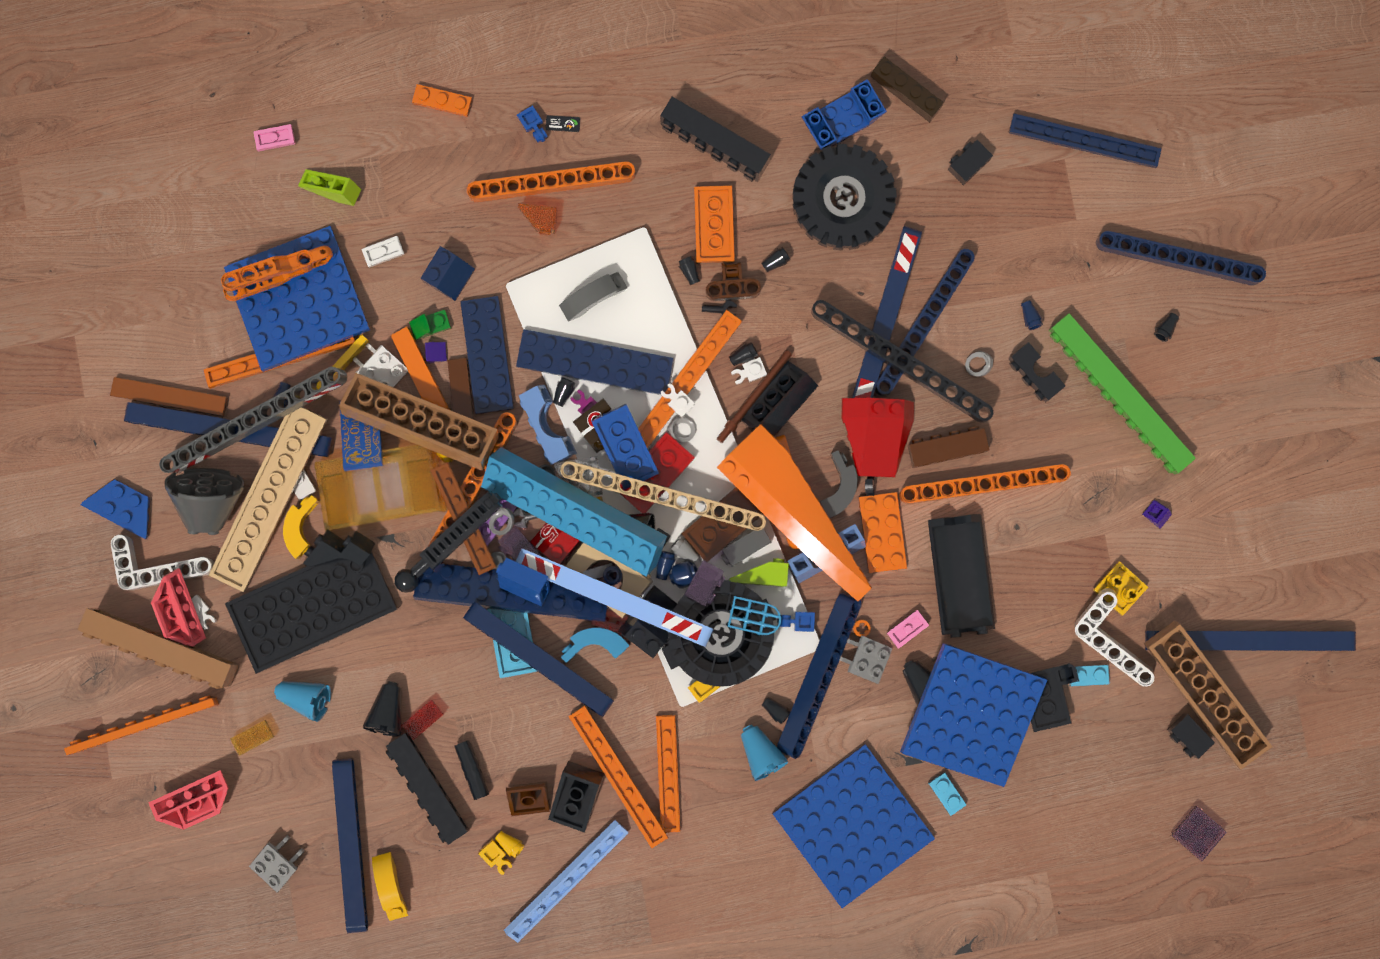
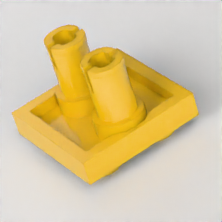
M1118 561L1096 585L1093 591L1099 594L1105 588L1114 590L1117 595V604L1113 609L1123 616L1148 589V586ZM1108 594L1103 597V600L1107 603L1114 599L1112 595Z

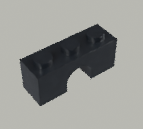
M1028 342L1009 358V365L1015 372H1020L1023 376V382L1028 387L1031 385L1035 390V396L1040 401L1043 400L1046 403L1066 385L1054 371L1047 377H1040L1035 374L1033 366L1041 356Z

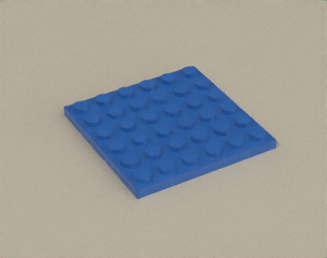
M331 226L224 267L227 273L273 256H285L320 246H328L332 250L333 256L327 264L313 268L308 273L293 277L280 286L236 301L263 372L370 331ZM302 259L300 262L302 264H307L310 262V260ZM268 265L264 266V270L269 269ZM247 271L244 273L243 277L252 275L254 273L252 271ZM228 278L229 282L235 280L234 278ZM256 283L246 286V288L252 290L256 287ZM238 290L233 291V294L235 296L238 293Z
M943 643L900 752L904 755L1005 787L1047 679Z
M866 744L772 813L841 908H844L935 839Z

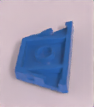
M114 479L81 503V506L144 539H148L150 497Z

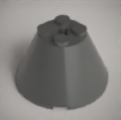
M193 468L184 470V474L176 476V473L169 475L165 479L164 487L189 534L208 533L209 535H217L219 530L224 527L244 489V480L239 475L236 478L230 475V471L222 469Z

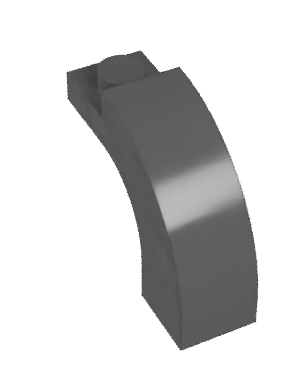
M619 272L611 275L607 274L573 293L559 307L569 322L581 317L603 300L624 292L628 287Z
M839 451L830 454L840 476L839 488L834 495L820 501L829 518L841 513L851 503L857 489V473L854 464L846 467L847 459Z

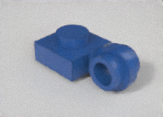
M532 105L517 114V118L526 132L534 129L532 135L537 143L540 141L544 142L548 136L542 127H537L543 121L534 106Z
M795 612L794 619H791V615H781L779 627H791V623H794V631L814 632L815 612Z

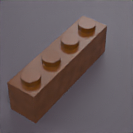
M979 426L967 428L968 432L964 433L956 430L949 432V436L946 437L938 434L930 436L931 440L923 441V438L912 440V444L908 445L912 468L990 451L985 428L979 429Z

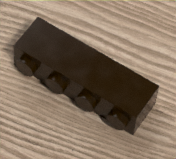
M885 56L872 70L871 78L929 123L942 108L943 101Z

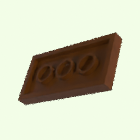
M737 487L719 501L763 515ZM717 506L714 509V514L718 517L723 515V507ZM736 511L733 514V520L735 522L740 521L743 516L742 513ZM701 516L682 535L707 563L747 528ZM753 517L751 523L753 524L760 517Z

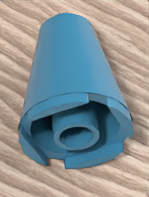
M282 681L276 685L274 694L280 702L311 721L318 722L323 718L328 709L325 707L326 701L330 702L331 688L321 683Z
M749 725L742 730V742L752 777L755 781L768 777V774L775 773L788 764L787 758L758 726L753 727V725Z

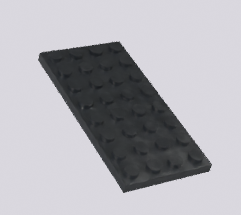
M372 551L361 566L343 558L311 567L306 566L225 603L255 674L398 610Z

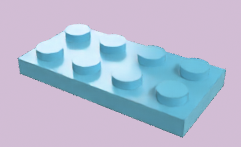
M487 608L490 613L533 643L528 613ZM493 640L500 678L537 672Z

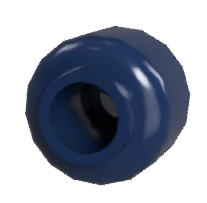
M689 561L674 565L672 573L669 574L671 583L673 585L676 584L680 589L695 585L697 578H699L697 566Z

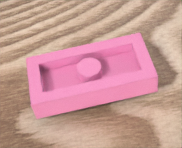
M291 124L253 131L258 152L295 144Z
M916 610L886 634L899 649L927 628L929 624L919 611Z

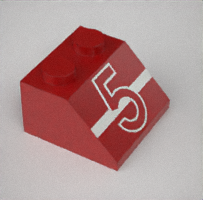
M545 523L530 541L551 561L560 565L581 542L548 523Z

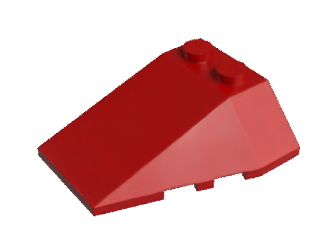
M842 398L841 418L846 426L847 439L852 447V456L858 476L896 477L914 422V402L904 399Z

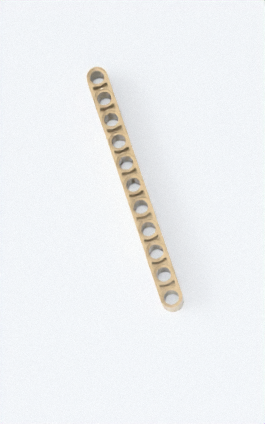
M565 461L560 467L563 477L751 530L759 531L766 525L765 517L751 510L574 461ZM567 464H571L575 468L572 475H566L563 471L564 466ZM587 469L593 472L591 480H585L582 477L583 472ZM604 475L612 477V482L608 486L603 485L601 482ZM623 480H629L631 483V487L627 491H623L620 488V483ZM642 485H647L650 489L649 494L646 496H642L639 493V488ZM662 490L668 492V498L665 501L658 499V493ZM681 495L687 499L684 506H678L677 498ZM698 501H704L705 509L703 511L696 510L695 505ZM717 506H722L724 513L718 517L714 514V509ZM736 511H740L743 515L742 519L738 522L733 520V514ZM755 516H759L761 519V523L757 527H754L751 523L752 518Z

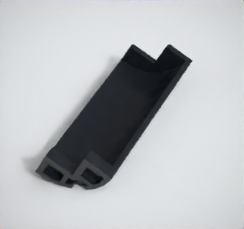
M981 514L928 520L942 635L950 634V638L962 637L961 633L976 631L977 635L988 634V630L995 629Z

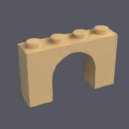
M585 543L580 546L565 566L583 574V571L590 570L598 561L610 560L617 564L622 571L623 583L620 590L639 598L642 597L653 583V580L650 579V574L646 577ZM609 607L621 618H625L628 615L612 607Z

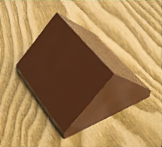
M547 781L506 787L511 816L550 812Z

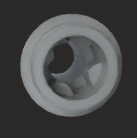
M679 537L670 548L673 550V554L692 564L700 556L685 538Z

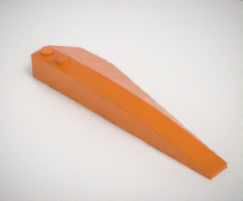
M760 424L717 468L806 556L854 599L859 601L872 588L860 567L855 563L851 552L844 545L843 539L833 527L832 521L818 498L811 491L810 485L805 481L799 467L796 466L791 458L792 456L789 451Z

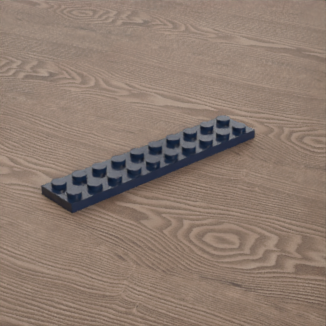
M439 564L434 569L429 567L418 577V586L414 590L413 595L414 600L471 606L473 602H476L483 608L605 622L607 605L550 581V591L543 605L539 606L501 589L498 573H496L497 570H489L479 575L474 567Z

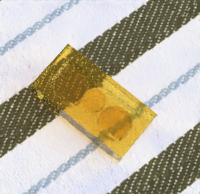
M264 720L230 740L238 755L241 756L275 736L267 721Z

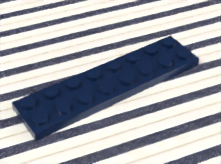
M523 329L516 367L661 395V391L665 393L668 389L667 385L669 384L674 358Z

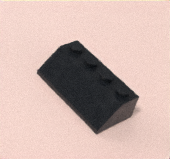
M787 361L744 415L741 422L752 431L762 424L775 436L816 390L818 385L805 371Z

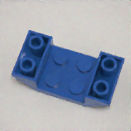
M867 79L852 87L848 94L821 109L817 107L803 115L802 119L821 150L828 146H834L865 129L887 111Z

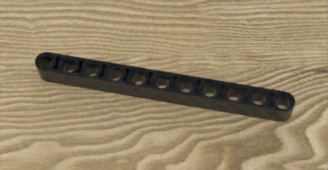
M818 300L813 304L811 314L816 320L974 420L984 423L993 417V408L989 404L828 302ZM823 306L825 313L820 315L816 313L815 308ZM839 316L842 323L835 325L832 323L831 318ZM848 327H856L858 334H849ZM867 336L872 337L874 344L871 346L865 344L864 338ZM888 347L890 355L884 356L881 354V348ZM904 357L907 361L906 366H900L897 363V358ZM915 367L921 368L923 375L920 377L916 376L913 373V369ZM930 378H937L939 386L933 387L930 384ZM947 388L955 390V397H949L946 394ZM964 398L971 400L972 406L970 408L963 405ZM981 408L987 410V418H982L979 415Z

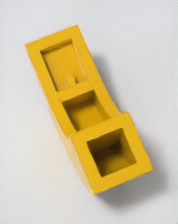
M312 495L310 498L307 496L300 503L301 508L292 505L284 520L283 537L286 547L291 555L298 560L311 545L303 533L304 521L321 502Z
M391 852L372 857L373 874L378 896L389 921L408 916V910L400 891L396 865Z

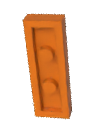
M416 84L412 103L468 117L472 97Z

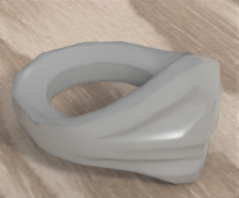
M975 352L966 360V371L974 377L984 376L993 367V358L986 352ZM983 357L985 359L986 365L980 372H973L970 369V362L973 358Z
M677 417L667 426L670 436L678 442L690 441L696 433L693 422L685 417ZM680 423L688 424L691 428L690 435L686 438L679 437L674 433L675 425Z
M500 508L490 518L489 529L493 534L505 535L514 525V514L508 508ZM503 515L509 518L507 527L502 531H497L494 526L495 521Z

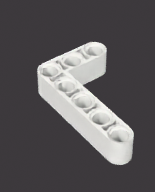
M116 535L111 540L117 582L119 587L124 590H136L160 585L165 569H169L172 572L180 568L182 573L183 566L188 565L189 573L187 575L182 573L185 580L209 575L214 565L212 559L200 557L138 570L132 539L125 535ZM121 539H124L126 542L123 549H120L118 545ZM124 558L129 560V565L126 568L122 566ZM203 561L208 562V569L206 571L201 569ZM149 572L152 576L151 581L146 583L144 576ZM130 576L133 581L132 585L128 587L125 580Z
M1105 588L1076 620L1075 633L1080 639L1137 683L1146 687L1150 686L1154 682L1152 668L1098 627L1117 604L1116 592L1110 588ZM1107 594L1114 597L1109 603L1103 601V597ZM1098 609L1101 611V615L1093 617L1090 614L1091 611ZM1081 624H1086L1089 629L1081 632L1078 627ZM1097 636L1104 638V641L1100 644L1095 643L1093 640ZM1112 648H1117L1120 652L1118 655L1113 656L1110 655L1109 651ZM1127 660L1135 662V665L1130 668L1124 664ZM1143 672H1148L1150 677L1142 679L1140 675Z

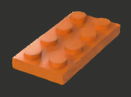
M732 186L694 187L696 263L734 262Z
M897 492L858 497L863 537L866 544L865 552L868 573L907 569Z

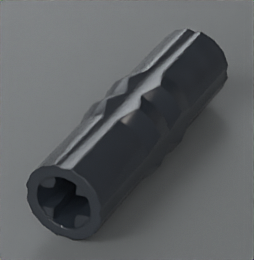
M470 740L454 745L473 799L477 800L489 795Z

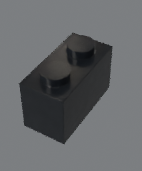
M978 140L974 143L970 141L962 149L964 153L960 156L955 155L949 162L951 165L948 171L963 186L993 157Z
M1182 714L1167 729L1171 733L1169 737L1176 744L1180 743L1184 747L1183 752L1189 758L1199 759L1215 744L1188 714Z

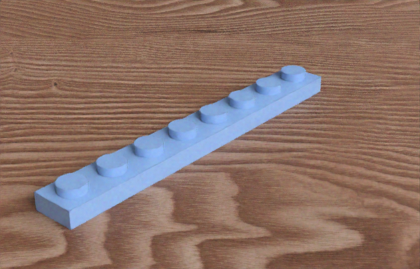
M614 820L504 929L505 933L518 943L629 833L626 828Z

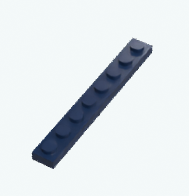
M1015 113L1012 116L1009 134L1152 168L1158 167L1162 149Z

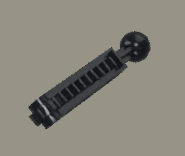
M490 491L484 494L419 554L422 559L411 569L405 568L398 571L394 582L396 588L405 593L414 591L418 586V577L429 567L431 569L436 568L502 507L500 504L501 497L497 493L492 495Z

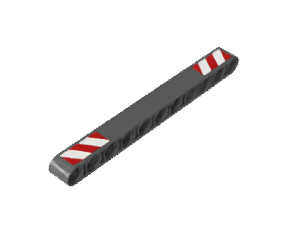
M337 367L326 368L164 456L159 463L160 469L164 473H181L342 386L347 381V373ZM335 372H338V378L334 381L333 375ZM321 381V388L318 390L316 386ZM302 390H304V391H305V395H304V397L301 399V398H300V393H301ZM288 399V405L284 407V401ZM269 408H271L272 413L268 417L267 411ZM255 417V423L251 425V419ZM238 425L239 431L237 434H235L234 430L235 427ZM222 435V441L219 443L218 437ZM205 443V444H206V449H205V451L203 452V451H202V446H203V444ZM189 452L190 457L186 460V454ZM171 461H173L172 469L170 468Z

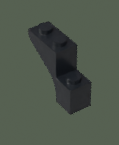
M327 529L323 535L319 534L313 542L314 546L310 545L304 553L307 557L303 564L311 567L343 558L361 566L370 555L375 542L358 531H355L352 536L348 535L343 540Z

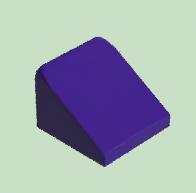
M446 342L425 343L426 361L428 363L447 361Z
M1153 500L1142 515L1161 529L1172 513L1167 507Z

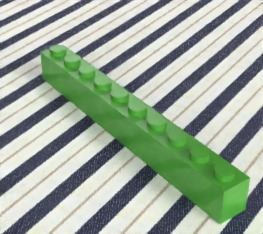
M1070 313L1049 330L1052 340L1062 345V350L1066 356L1072 357L1075 360L1076 367L1089 376L1087 378L1088 381L1101 390L1100 394L1106 401L1110 400L1114 405V411L1118 415H1123L1127 426L1137 431L1141 442L1151 447V453L1157 459L1160 458L1164 462L1163 466L1169 473L1174 475L1180 473L1196 459Z

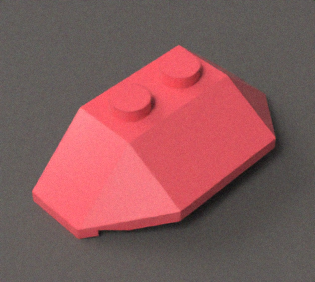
M177 568L163 576L151 604L164 638L193 647L206 639L181 570Z
M220 770L148 803L156 821L184 830L220 814L229 787Z

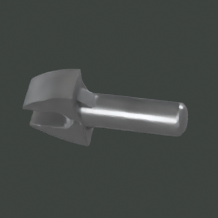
M518 508L513 513L514 517L518 515L524 517L521 522L514 523V526L520 528H527L526 523L529 520L537 519L532 514L523 512L521 508Z

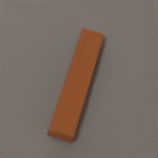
M117 377L113 378L110 396L219 416H224L227 397Z
M446 462L430 471L455 522L469 509V506L449 463ZM477 529L464 541V544L478 574L481 575L496 568V565L480 530Z

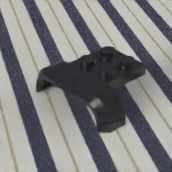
M1069 663L1032 672V674L1047 679L1031 720L1033 732L1072 724L1063 685L1080 681L1076 667Z

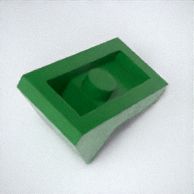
M445 310L427 316L422 314L409 322L415 340L451 329Z

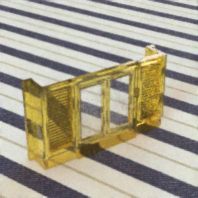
M419 445L382 450L383 466L344 471L343 457L315 462L325 531L327 529L333 531V529L433 512H446L445 501L430 471L439 466L437 452Z

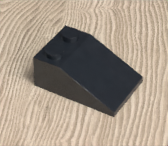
M655 585L643 598L672 612L677 605L674 600ZM631 615L618 630L624 637L652 658L656 656L668 639V631Z
M568 761L562 772L548 820L585 833L600 791L604 773Z

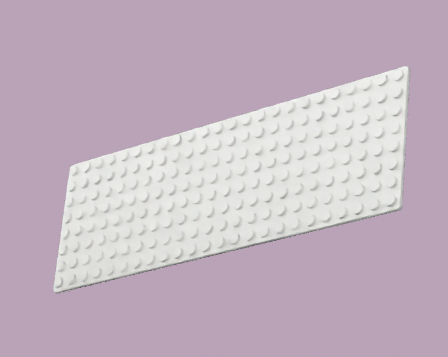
M644 227L506 284L507 291L523 329L674 358L669 384L673 383L697 350L648 231ZM619 272L628 287L624 292L603 300L581 317L568 322L559 307L565 299L598 278ZM705 371L687 395L695 405L683 416L693 422L696 433L690 441L678 442L695 459L669 488L719 502L736 486L717 466L738 445L732 432L722 444L716 440L724 430L727 419L709 376ZM541 372L553 401L557 382L561 380V377L576 383L574 386L575 390L564 406L561 407L556 404L555 406L565 431L577 452L575 455L578 462L616 473L605 449L596 453L573 423L582 414L578 412L581 406L572 403L570 398L573 397L575 400H580L581 395L577 391L581 390L586 400L591 396L598 403L604 398L612 410L627 404L637 428H639L662 395ZM676 412L649 446L648 451L652 449L666 432L669 434L667 426L673 419L680 417ZM680 423L675 425L674 433L679 437L686 438L690 435L691 428L686 423ZM587 469L583 472L586 480L593 478L592 470ZM604 475L601 479L602 484L605 486L610 485L612 477ZM588 484L593 497L602 496L603 502L627 515L641 513L618 492ZM665 491L659 500L665 501L668 498V492ZM681 495L677 498L678 506L686 504L687 499L685 496ZM704 501L696 503L695 508L697 511L705 509ZM654 503L646 512L654 514L655 530L660 528L671 536L662 550L673 553V550L670 549L673 543L679 537L684 539L682 533L701 517V515ZM763 514L766 520V525L763 529L771 540V543L734 566L725 564L721 557L724 554L722 550L707 563L699 556L694 563L698 568L699 578H697L695 585L683 589L678 588L676 584L673 585L669 575L667 580L656 578V566L650 573V579L653 580V583L642 595L641 599L655 585L678 604L683 595H686L697 585L704 584V582L729 580V578L755 567L773 562V558L785 559L769 519ZM757 519L752 525L754 527L759 526L761 519ZM747 528L727 546L731 545L732 543L736 542L737 540H739L740 538L744 537L745 535L749 534L754 530ZM677 555L674 557L676 559L674 565L687 561ZM789 567L787 587L742 584L753 590L762 600L767 599L770 605L777 608L780 615H791V619H794L795 612H807ZM771 607L773 613L778 615L777 611ZM776 618V620L773 621V624L775 626H778L779 623H777V619L779 618ZM791 623V627H779L774 632V643L769 658L753 677L815 652L820 641L815 629L814 632L794 631V623ZM734 640L722 645V647L729 646ZM660 649L658 655L679 705L684 707L696 702V698L688 689L696 680L686 674L680 666L671 670ZM732 686L720 687V688H718L715 692H713L711 695H713V694H715V693H717V692H720V691H722V690H724V689H727V688H729V687H732Z

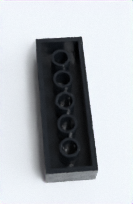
M673 96L660 115L663 130L670 134L674 132L679 135L678 138L681 141L694 144L695 148L702 153L706 151L711 154L712 159L717 162L723 161L734 172L740 171L751 182L754 180L758 182L770 163L771 154Z

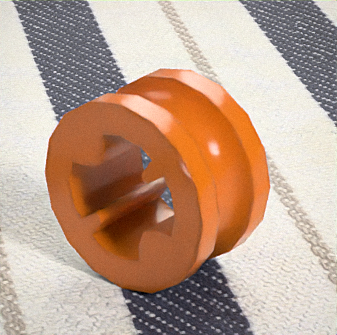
M865 620L857 621L853 627L854 634L860 638L861 635L864 637L869 635L871 630L870 624ZM861 623L865 624L864 627L867 626L864 634H859L860 631L857 632L856 630Z

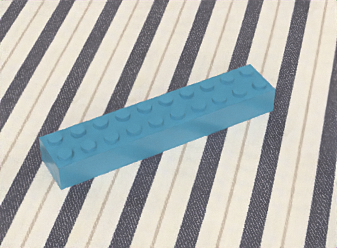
M502 447L489 457L481 485L482 488L493 494L497 493L502 499L646 577L657 566L667 538L666 535Z

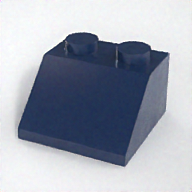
M440 246L420 279L456 301L475 268Z

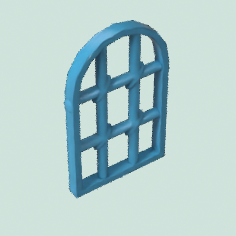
M734 596L728 627L758 635H770L779 628L781 615L775 606L767 602L763 603ZM736 599L749 601L748 607L736 606ZM752 602L765 605L764 611L750 609ZM768 606L774 608L778 615L767 613ZM733 609L747 611L746 616L743 618L732 616ZM753 612L763 615L762 621L749 620V613ZM768 616L779 618L778 626L764 623L765 618ZM731 619L743 621V628L731 626ZM747 624L761 625L759 632L746 629ZM763 627L775 629L769 633H762Z

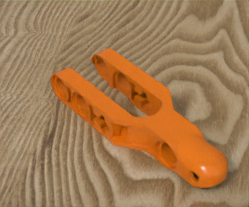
M320 246L285 256H273L227 272L221 278L224 296L229 301H237L280 286L293 277L308 273L313 268L327 264L333 256L332 250L328 246ZM302 259L310 260L307 264H302L300 261ZM268 265L269 269L264 270V266ZM247 271H252L254 273L252 275L243 277L244 273ZM227 278L235 279L234 281L225 284V280ZM256 283L254 289L249 290L246 288V286ZM238 290L235 296L227 294V291Z

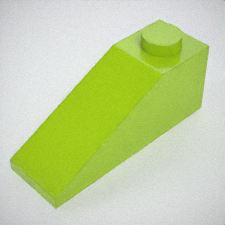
M307 169L298 184L302 189L335 202L352 206L355 205L362 190L350 178Z
M773 558V562L765 563L731 577L729 581L740 584L787 587L789 563H784L785 559Z

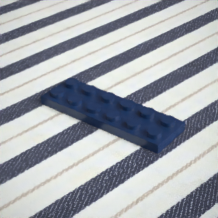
M494 296L460 301L475 414L512 410L514 406L499 297Z

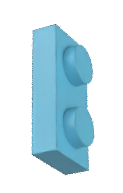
M1108 665L1075 666L1080 681L1070 683L1069 686L1109 684Z
M944 772L928 783L950 816L966 806V803Z

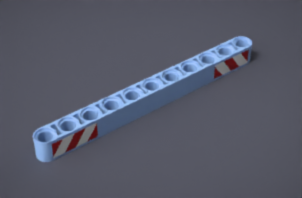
M521 548L516 562L547 575L550 582L706 647L713 629L525 549Z

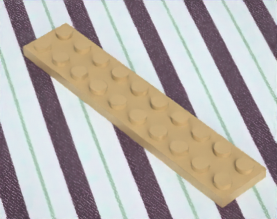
M304 407L284 417L209 576L245 592L328 419Z

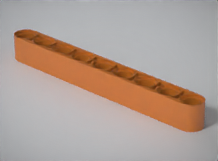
M618 162L474 181L467 186V194L474 202H484L628 183L635 178V168L630 162ZM629 168L632 173L629 176H624L621 173L622 170ZM611 171L613 175L611 178H604L603 173ZM591 173L594 175V178L591 181H586L584 176ZM568 176L575 177L573 183H567L565 179ZM550 178L556 179V184L553 186L547 185L546 182ZM536 181L538 184L535 188H529L528 183ZM512 183L519 185L515 191L509 190V186ZM492 186L500 187L497 193L490 192ZM475 188L481 189L480 194L477 196L471 195L472 190Z
M511 413L501 414L494 426L498 430V434H502L504 439L501 443L495 444L493 452H496L500 447H506L517 426V419ZM507 417L513 419V423L509 427L503 425V420ZM471 467L460 487L469 508L474 505L479 496L484 475L482 477L476 476L477 468ZM469 484H474L476 487L473 494L466 492ZM449 510L429 545L449 528L448 520L452 518Z
M1060 464L904 487L900 491L899 498L905 504L1055 484L1068 480L1071 471L1068 466ZM1057 469L1064 471L1065 476L1063 479L1057 477ZM1039 471L1045 473V481H1040L1037 478ZM1020 474L1026 476L1027 482L1025 484L1019 482L1018 476ZM1000 477L1007 478L1008 485L1006 487L1000 485ZM982 479L989 482L988 489L981 488L980 481ZM963 482L969 483V492H964L961 489ZM943 485L951 487L949 495L942 492ZM925 487H929L932 490L931 497L924 496L923 489ZM905 490L913 492L912 500H907L904 497Z

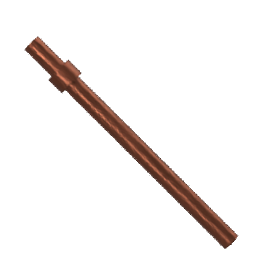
M788 350L784 352L732 420H728L724 425L725 428L717 437V441L722 444L731 432L734 433L738 427L737 424L792 356L791 352Z

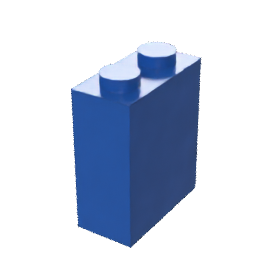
M507 557L504 563L501 562L497 568L496 573H498L501 589L539 606L543 605L550 591L549 577Z

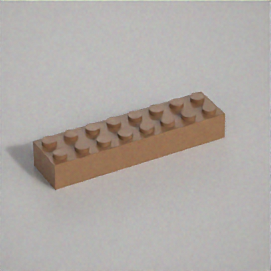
M355 373L339 404L342 415L482 471L498 440V430L496 428L358 373Z
M86 608L78 630L83 632L82 636L101 639L100 643L104 645L119 646L118 650L125 653H137L136 657L146 661L148 659L155 660V665L164 668L172 667L173 672L181 675L190 674L191 679L199 682L208 681V685L216 689H224V687L231 686L240 665L197 647H189L165 639L163 634L98 608Z
M1174 620L1144 643L1229 758L1240 770L1272 748V745L1180 623Z

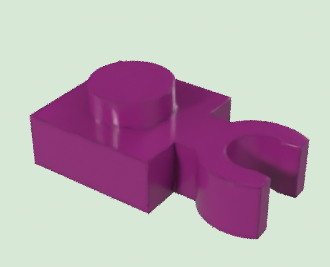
M581 390L577 391L581 395L580 400H575L573 397L570 398L572 403L581 406L578 409V412L581 414L597 403L591 396L586 400Z

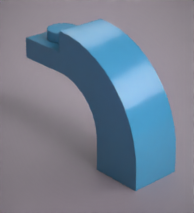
M589 628L574 634L570 638L574 645L569 644L562 651L564 655L561 658L567 663L585 646L596 644L607 649L616 659L630 645L614 631L604 628Z

